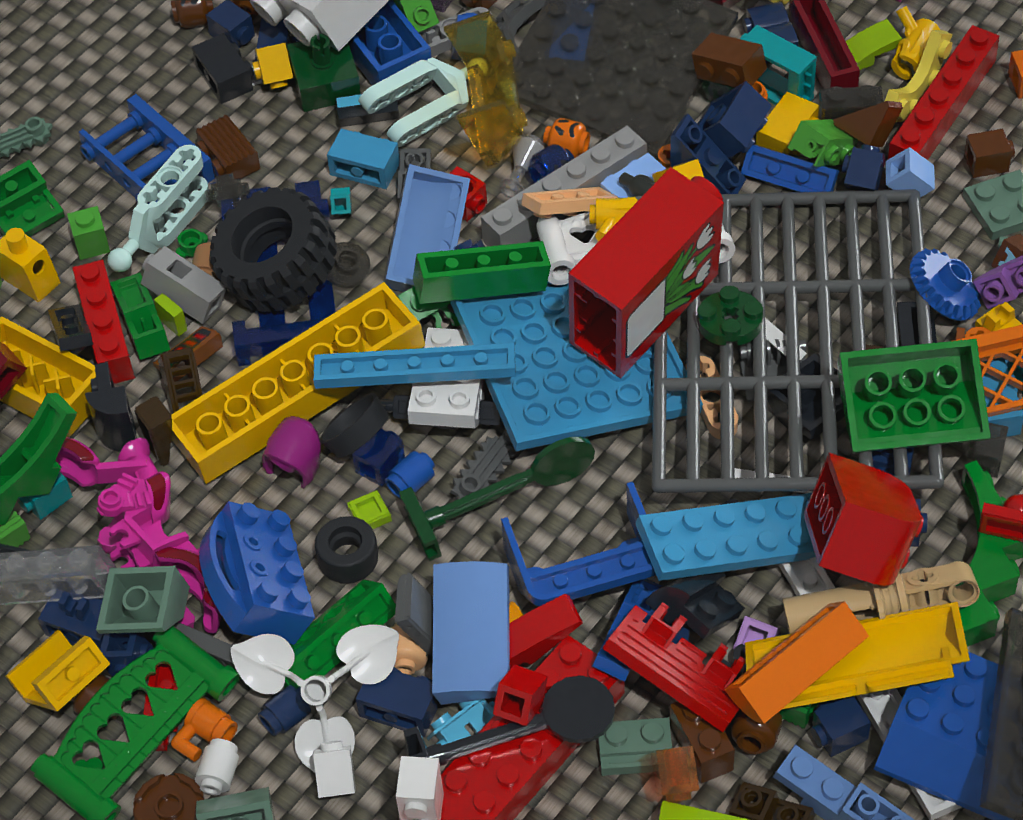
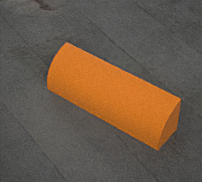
M845 601L829 603L724 690L748 717L758 723L765 724L867 639L869 635Z

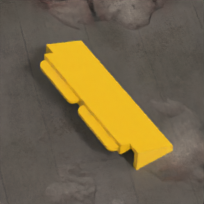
M958 602L886 615L883 619L875 617L859 620L869 637L783 709L953 678L952 664L970 661ZM791 634L745 642L746 671Z

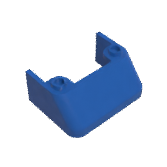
M633 482L626 483L627 515L636 538L622 542L618 548L548 568H526L508 517L501 519L503 548L518 590L523 597L534 605L541 606L563 594L569 595L571 600L656 575L635 525L638 516L646 515V512Z

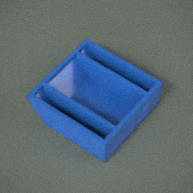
M968 652L970 661L952 664L953 678L907 687L873 770L944 800L954 802L958 806L991 820H1017L1023 806V674Z

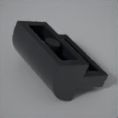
M814 353L800 363V376L820 375V357ZM834 368V375H837V369ZM821 388L801 389L802 433L810 440L823 432ZM835 388L836 422L845 417L840 388ZM767 389V400L773 413L789 430L787 389Z
M108 362L95 364L96 378L91 379L92 392L85 393V397L99 440L107 448L121 452L127 442L137 439L136 425L125 386H114Z
M723 572L676 578L655 590L645 602L654 611L657 610L662 602L665 603L669 608L664 620L670 626L676 618L682 615L688 619L686 624L702 639L739 618L745 609L731 592L724 590L720 586L726 576Z

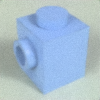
M909 147L886 161V185L892 190L915 189L919 191L920 197L935 189L934 165Z

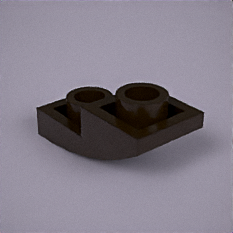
M746 782L742 783L729 810L731 816L749 820H814L815 812L812 807L779 799L776 790Z

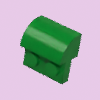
M30 160L0 176V231L3 236L12 228H21L30 237L65 217L64 210L47 189L46 181Z

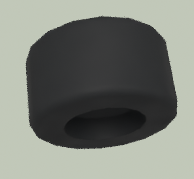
M345 516L330 520L320 528L315 538V551L322 573L330 580L339 583H355L370 575L378 563V546L372 527L362 519ZM344 545L359 547L354 553L348 555L335 553L339 547Z

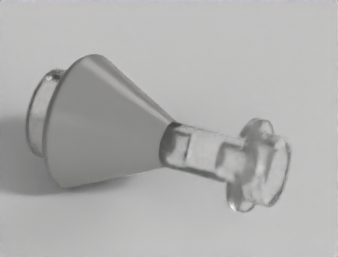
M526 134L516 138L512 143L514 169L510 178H503L500 182L501 193L508 198H512L524 190L521 181L525 173L534 168L536 163L538 165L546 159V156L542 157L543 154L540 155V153L546 152L544 143L535 135Z

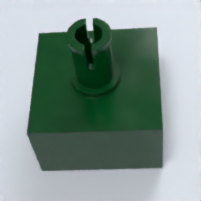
M319 34L320 40L317 39V35L313 36L310 40V46H306L302 42L287 44L293 79L303 112L336 105L335 98L361 94L359 76L349 43L338 51L330 46L328 36Z

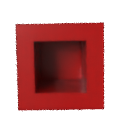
M514 664L498 684L493 715L527 726L542 707L548 676Z

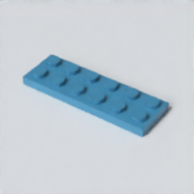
M812 493L639 515L635 523L658 581L810 560V558L816 557L803 515Z

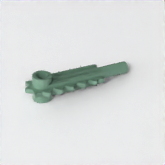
M31 117L25 122V125L20 124L15 129L9 128L7 132L0 133V158L3 156L9 157L13 152L20 153L21 149L31 148L32 145L42 146L46 144L49 137L52 136L49 132L53 127L52 124L45 123L44 118Z

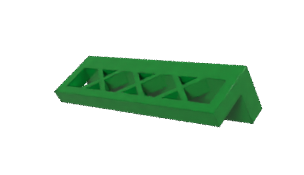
M363 579L313 621L295 645L290 644L294 651L295 660L288 671L293 672L303 680L314 675L324 676L341 662L337 656L336 647L345 633L359 626L384 625L395 615L396 603L384 585L379 582ZM285 677V688L288 685H292L295 688L299 687L290 678Z

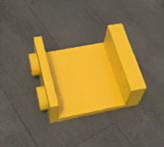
M57 630L5 677L26 703L58 712L106 669L110 662L90 637L84 636L72 646L63 633Z

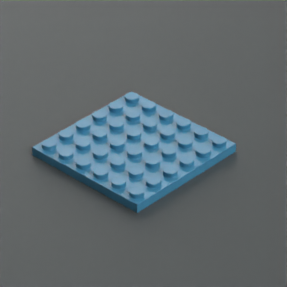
M547 282L546 291L454 300L450 302L469 345L514 343L516 377L484 379L515 451L549 445L568 437H587L653 423L654 343L621 379L569 343V283L553 285ZM667 333V378H687V371ZM667 391L666 420L687 416V391ZM700 399V413H701L703 403H702V401H701V399Z

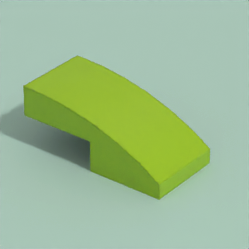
M886 19L857 33L848 39L846 43L859 69L862 70L874 65L875 56L896 49L902 37L889 20Z

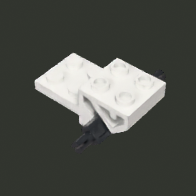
M427 328L424 348L469 345L461 329ZM484 379L413 383L411 395L397 394L394 396V400L379 399L382 405H386L384 406L386 411L393 413V418L408 419L409 424L432 425L440 429H456L459 427L476 428L479 424L499 425L502 420L494 401L485 400Z

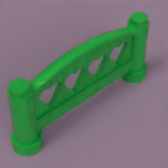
M174 625L165 632H156L153 636V640L156 642L155 648L121 669L94 694L70 726L54 756H48L44 753L31 766L30 770L34 773V777L85 820H115L121 811V806L111 798L186 717L192 705L207 693L218 702L224 700L241 678L235 668L231 665L226 667ZM168 664L172 669L177 690L150 687L146 684V679L148 676L156 674L157 666ZM144 690L148 695L154 716L126 713L122 710V705L125 701L132 700L134 691ZM120 716L124 721L129 742L103 740L98 737L97 732L100 728L108 726L107 722L110 717ZM94 742L99 746L105 769L76 766L73 763V758L76 754L83 753V747L86 743Z

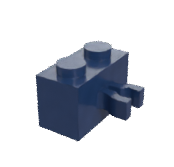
M57 585L38 618L45 635L50 637L55 631L60 630L72 645L76 644L82 637L88 636L101 649L104 634H99L96 628L103 597L98 599L89 596L78 587L66 588Z

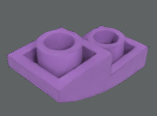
M1023 256L1004 263L974 279L973 283L987 309L998 304L1001 305L1005 301L1015 300L1019 293L1023 292Z

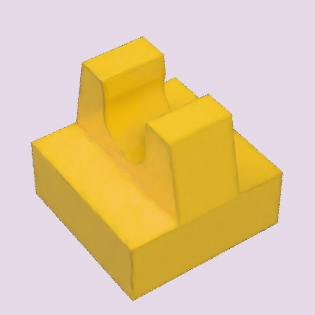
M1006 301L1001 305L998 304L975 321V327H984L991 332L1022 325L1015 318V309Z

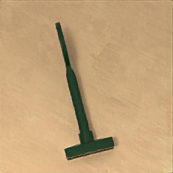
M581 436L558 440L544 448L536 456L530 469L507 477L444 506H435L426 511L412 487L400 491L399 494L429 561H432L442 556L435 528L446 524L447 520L518 490L533 481L544 486H555L569 482L582 474L590 466L594 459L595 450L590 441Z

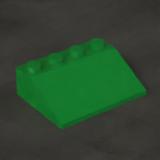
M977 339L840 352L837 360V369L852 453L991 439Z

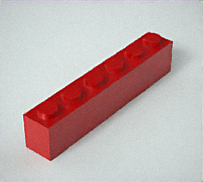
M974 25L970 27L891 140L888 159L909 147L926 160L930 158L995 63L1000 35Z

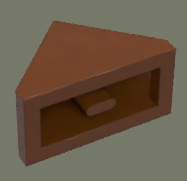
M885 101L836 118L833 121L836 127L866 145L883 147L903 107L901 102Z

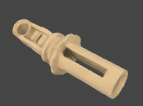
M956 561L931 568H919L902 574L899 572L895 583L889 586L862 582L784 598L782 602L789 634H793L829 603L845 601L858 621L875 617L883 619L886 615L953 602H958L959 607H967L977 601L980 589L971 567L965 562ZM965 582L963 585L956 586L959 583Z

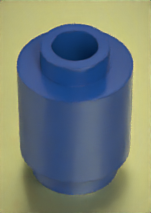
M412 451L389 471V476L385 479L386 486L399 499H401L399 492L409 487H412L416 493L435 476L433 470L435 464L426 453Z

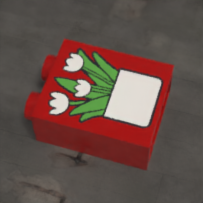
M670 167L568 273L569 343L620 379L718 275L724 202L720 191L713 183L701 176H694L690 180Z

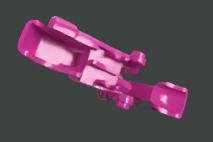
M66 437L55 460L62 467L60 472L65 477L72 479L81 487L117 482L110 488L103 490L97 501L96 510L101 516L114 517L111 523L99 532L97 541L103 551L110 554L111 561H115L119 557H125L128 562L120 568L175 566L190 586L189 592L195 595L203 606L204 630L208 633H216L223 617L214 604L205 584L199 560L200 548L196 549L189 541V535L186 532L168 537L162 529L161 525L170 518L171 479L168 473L157 471L149 457L150 446L147 439L137 438L127 442L123 446L117 461L100 463L97 455L89 447L75 439ZM186 607L184 617L178 622L194 628L195 616Z

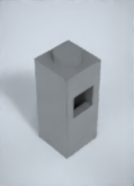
M164 246L155 255L151 253L145 259L142 265L144 273L141 284L157 295L165 294L192 318L204 324L221 307L226 286L174 251Z

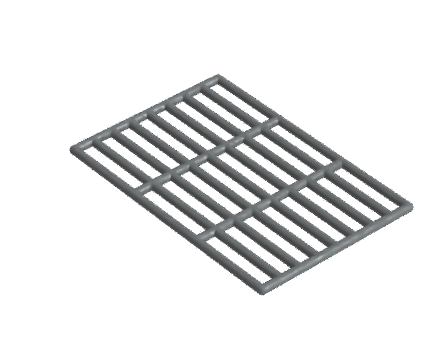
M918 190L721 194L724 202L722 223L725 232L729 233L731 237V207L750 206L752 282H732L731 258L719 264V283H709L687 307V378H667V329L654 342L652 489L654 492L813 491L818 477H804L801 389L821 388L824 463L828 453L838 455L835 388H840L839 377L834 375L830 293H850L853 351L866 350L863 292H882L886 348L899 347L895 292L915 291L919 344L933 343L930 306L928 302L919 294L911 278L894 279L889 202H908L913 258L918 252L925 249L921 199ZM857 203H876L881 279H862ZM813 204L816 280L797 281L794 205ZM826 204H845L849 280H829ZM782 205L784 281L765 282L763 206ZM725 286H735L739 291L746 292L755 297L763 305L762 331L753 339V376L733 377V342L726 341V346L720 345V377H700V329L697 315L700 296H710L720 292L721 288ZM817 293L820 375L800 376L797 294ZM765 294H784L787 376H767ZM726 316L725 320L728 318H733V316ZM767 389H787L790 477L769 478ZM720 390L721 478L700 479V391ZM734 390H754L755 478H735ZM667 391H687L686 479H666ZM941 445L927 446L930 475H909L907 448L893 449L894 477L903 481L910 489H940L943 487L944 472ZM872 452L858 453L859 463L873 467Z

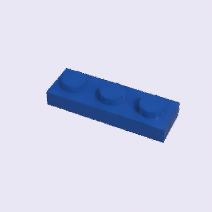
M753 144L746 152L741 173L799 192H828L834 190L839 170L827 166L815 167L813 166L814 162Z

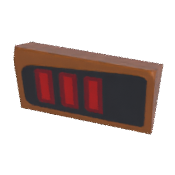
M201 326L168 352L192 347L198 366L222 348L223 343L220 333ZM157 359L155 362H153V366L160 371ZM179 362L170 364L171 369L185 366V363ZM185 375L173 377L174 382L179 381Z

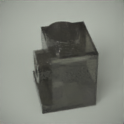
M989 423L991 439L970 442L967 458L973 459V461L977 460L983 471H988L991 477L998 478L1009 427Z

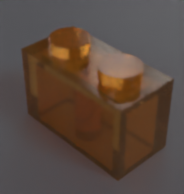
M693 746L658 750L650 753L657 796L666 795V801L668 802L692 799L691 792L700 790Z

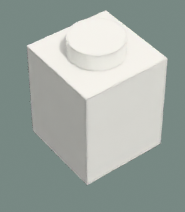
M342 741L321 743V749L314 750L313 753L318 798L355 793L356 784L351 745L343 746Z

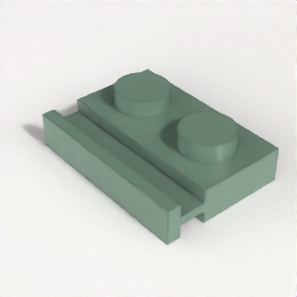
M669 717L613 721L605 734L598 737L602 776L674 771Z

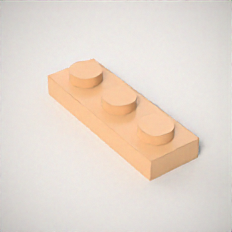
M601 187L523 193L522 206L533 211V215L539 218H551L552 214L575 216L578 212H589L590 205H596V198H618V196Z

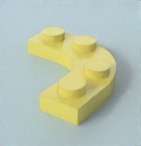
M931 30L921 61L912 79L903 88L888 90L885 101L902 103L903 109L896 122H903L907 119L940 72L944 59L951 52L952 42L950 41L953 34L943 30Z

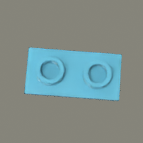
M485 699L460 702L461 711L453 717L447 712L431 724L434 731L427 737L428 741L436 735L439 739V742L436 744L441 743V745L469 737L471 735L464 727L467 724L470 725L476 734L479 733L494 716L495 703L491 701L488 704Z

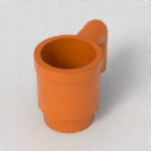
M201 698L188 711L184 720V726L172 738L171 746L193 762H196L202 754V749L189 742L195 734L209 743L212 739L216 738L231 741L236 734L238 724L231 719L229 714L213 705L206 698Z

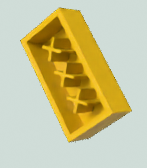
M1 316L0 342L5 344L27 368L1 401L34 418L46 394L58 393L77 412L66 436L70 438L91 414L85 393L92 392L91 379L96 378L95 365L67 350L60 351L58 345Z

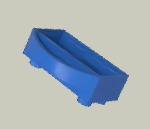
M228 501L207 529L200 542L199 560L201 571L212 600L233 632L250 636L275 634L283 637L290 644L295 645L315 616L310 601L311 596L304 578V570L298 556L297 544L293 537L290 518L281 510H274L272 512L259 509L252 503H244L242 505Z

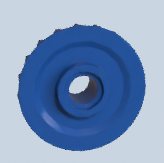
M925 248L911 259L909 269L913 284L922 298L933 309L950 319L958 321L969 320L978 312V309L981 307L979 301L981 296L972 281V273L965 263L956 258L951 259L946 252L940 253L935 248L932 250Z

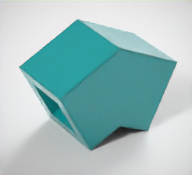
M350 187L331 188V215H351L352 198Z

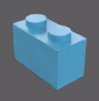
M340 129L327 154L330 175L383 189L388 188L400 164L397 142L345 129Z

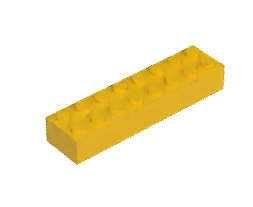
M383 282L171 414V439L205 484H208L266 447L268 439L285 418L295 416L309 420L361 387L315 389L313 381L314 355L422 348L425 346L421 324L387 284Z

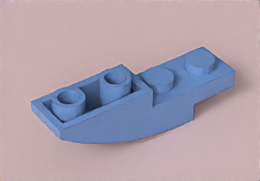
M796 744L773 776L803 798L800 804L812 807L815 814L825 820H914L860 782L857 787Z

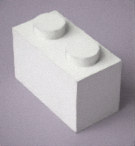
M401 756L396 792L400 820H441L444 792L439 758Z

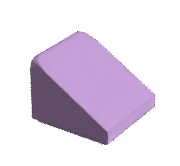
M745 616L733 649L735 650L740 644L745 645V642L779 636L781 628Z

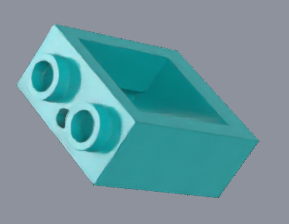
M756 25L748 34L745 33L741 36V40L762 44L765 60L789 72L787 79L767 68L757 81L761 82L768 92L769 102L777 105L787 91L809 101L814 99L817 56L759 25Z

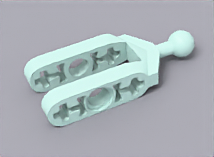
M475 55L467 61L466 67L459 70L433 57L428 60H420L369 87L360 96L358 102L368 114H372L423 87L431 80L435 81L445 95L401 118L388 129L386 135L391 141L397 142L398 147H401L447 122L459 111L466 108L469 102L466 80L471 77L483 78L489 72V62L485 57Z
M194 145L179 147L139 192L137 206L133 209L128 236L129 240L122 248H116L108 255L107 263L113 271L120 273L128 270L132 265V255L138 248L155 254L159 248L169 246L210 197L208 182L202 176H198L203 168L202 154L198 147ZM170 179L178 180L173 185L164 184L167 180ZM175 208H184L180 213H171Z

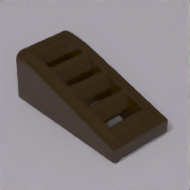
M192 347L165 352L160 355L158 363L171 413L173 414L179 410L178 403L195 400L203 395L197 364ZM179 362L185 363V366L171 369L170 364ZM188 374L189 379L176 382L173 380V377ZM190 387L192 389L190 393L176 395V390Z
M154 396L136 406L134 412L142 435L149 443L151 453L159 464L164 467L169 464L172 416L160 399Z

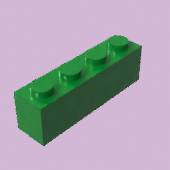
M543 241L416 254L413 283L419 304L546 291L551 264Z

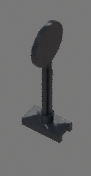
M585 676L566 677L555 683L545 694L542 712L536 714L527 726L512 722L444 745L438 743L429 747L426 746L420 730L416 726L403 731L407 756L439 758L440 766L447 764L449 760L543 729H549L552 734L563 741L573 743L590 742L604 735L612 725L615 705L610 691L596 679Z

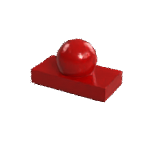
M1014 494L1008 497L1002 506L984 502L978 532L1023 542V494Z

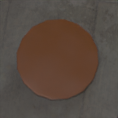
M174 773V775L168 776L164 774L154 776L145 782L135 795L133 802L134 819L197 820L196 802L205 800L203 791L200 790V786L194 779L184 774Z

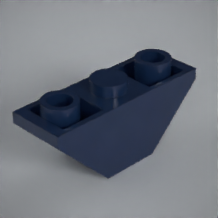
M689 114L684 115L671 135L670 166L673 167L699 159L704 178L713 183L721 194H738L747 180L746 177Z

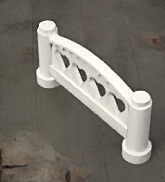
M589 212L564 220H559L553 214L551 218H538L536 224L540 241L544 242L551 264L548 282L553 285L568 284V273L599 242L595 238V234L598 231L596 230V224H590ZM723 223L719 264L731 259L735 253L733 239L729 233L725 232ZM595 231L589 243H583L571 235L573 232Z

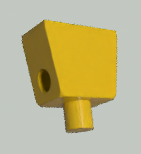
M21 228L8 230L6 235L0 239V277L37 302L44 299L61 283L46 248L27 236Z

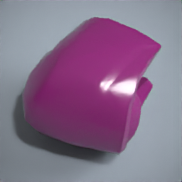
M295 416L285 418L268 439L262 455L263 468L266 473H274L273 467L276 464L286 472L292 473L297 470L303 477L301 488L304 489L313 481L320 464L321 442L318 431L307 419Z

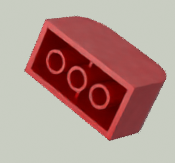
M832 453L827 455L803 513L818 566L883 586L893 585L900 569H904L910 555L909 548L914 537L917 538L919 536L924 521L911 489L903 481L877 468Z

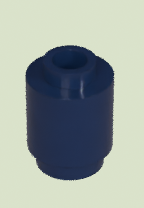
M288 685L262 706L263 710L258 713V718L264 728L275 737L279 733L285 734L311 713L310 704L306 703L301 696V687L295 688L292 685Z

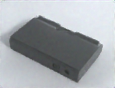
M411 573L403 574L397 584L395 623L433 659V596Z

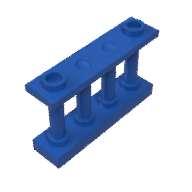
M135 94L127 99L130 112L128 113V118L96 139L84 129L78 133L82 144L80 145V150L84 157L89 161L93 160L134 196L137 201L139 192L146 185L142 181L144 178L161 168L179 147L196 145ZM133 128H141L146 133L115 155H112L105 148ZM152 144H159L165 149L134 171H130L124 165L125 162ZM200 149L203 168L198 176H202L209 183L215 179L211 158ZM170 179L167 180L164 184L173 185L178 180Z

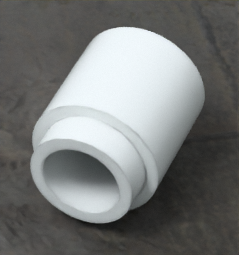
M220 738L212 739L210 744L204 748L195 782L200 786V790L206 794L217 796L230 790L239 760V755L237 754L238 747L231 741Z

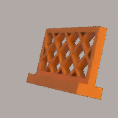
M1023 324L958 339H977L982 379L988 373L1004 381L998 392L983 386L985 396L993 399L990 406L986 407L988 417L1023 409V397L1020 400L1012 401L1001 395L1007 383L1023 391V382L1011 377L1017 366L1023 368ZM1002 357L1014 364L1009 373L1005 374L990 366L992 361Z

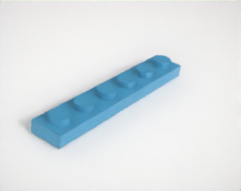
M514 343L314 355L313 381L315 389L516 377Z

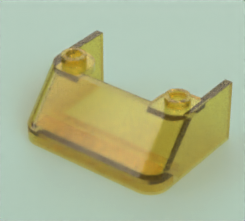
M490 11L444 26V31L467 67L473 109L456 115L457 120L486 166L490 167L501 163L522 137L524 127L528 126L526 115L520 107L513 57H516L515 47L511 39H505Z

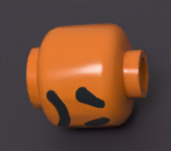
M558 118L552 126L548 125L546 127L543 143L547 144L548 153L551 156L571 161L588 150L591 135L586 131V126L583 123Z

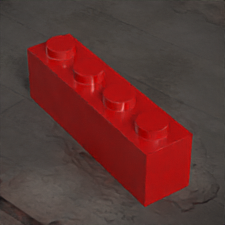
M104 260L72 267L85 319L91 332L92 347L97 364L108 362L114 384L135 379Z

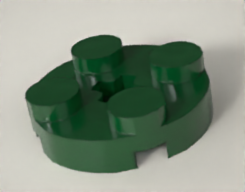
M735 286L721 288L720 292L708 296L697 309L700 332L707 340L714 344L726 346V341H737V345L746 344L755 339L762 331L763 305L755 297L746 292L739 291ZM736 316L737 319L728 318L725 320V317Z

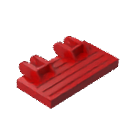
M662 602L648 622L644 623L643 621L648 613L635 605L608 638L602 649L718 730L724 732L740 709L724 689L732 684L746 663V659L740 656L731 667H728L721 662L727 654L728 647L721 643L705 665L702 662L707 654L682 637L677 644L672 642L688 619L680 615L670 627L662 621L669 608L668 605Z

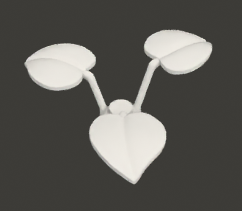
M364 625L351 629L342 636L336 647L337 656L346 665L328 678L322 675H314L303 680L293 672L288 671L295 660L294 651L286 639L275 634H262L237 643L231 647V656L238 674L253 690L262 694L278 693L282 690L285 684V677L301 687V696L306 703L316 705L320 720L311 719L304 722L298 729L294 740L295 750L299 759L315 773L313 753L314 750L321 749V743L342 741L343 746L351 745L352 753L355 746L354 730L346 718L336 716L327 720L323 703L331 697V683L349 670L353 678L362 684H376L386 679L396 663L399 633L397 630L383 625Z

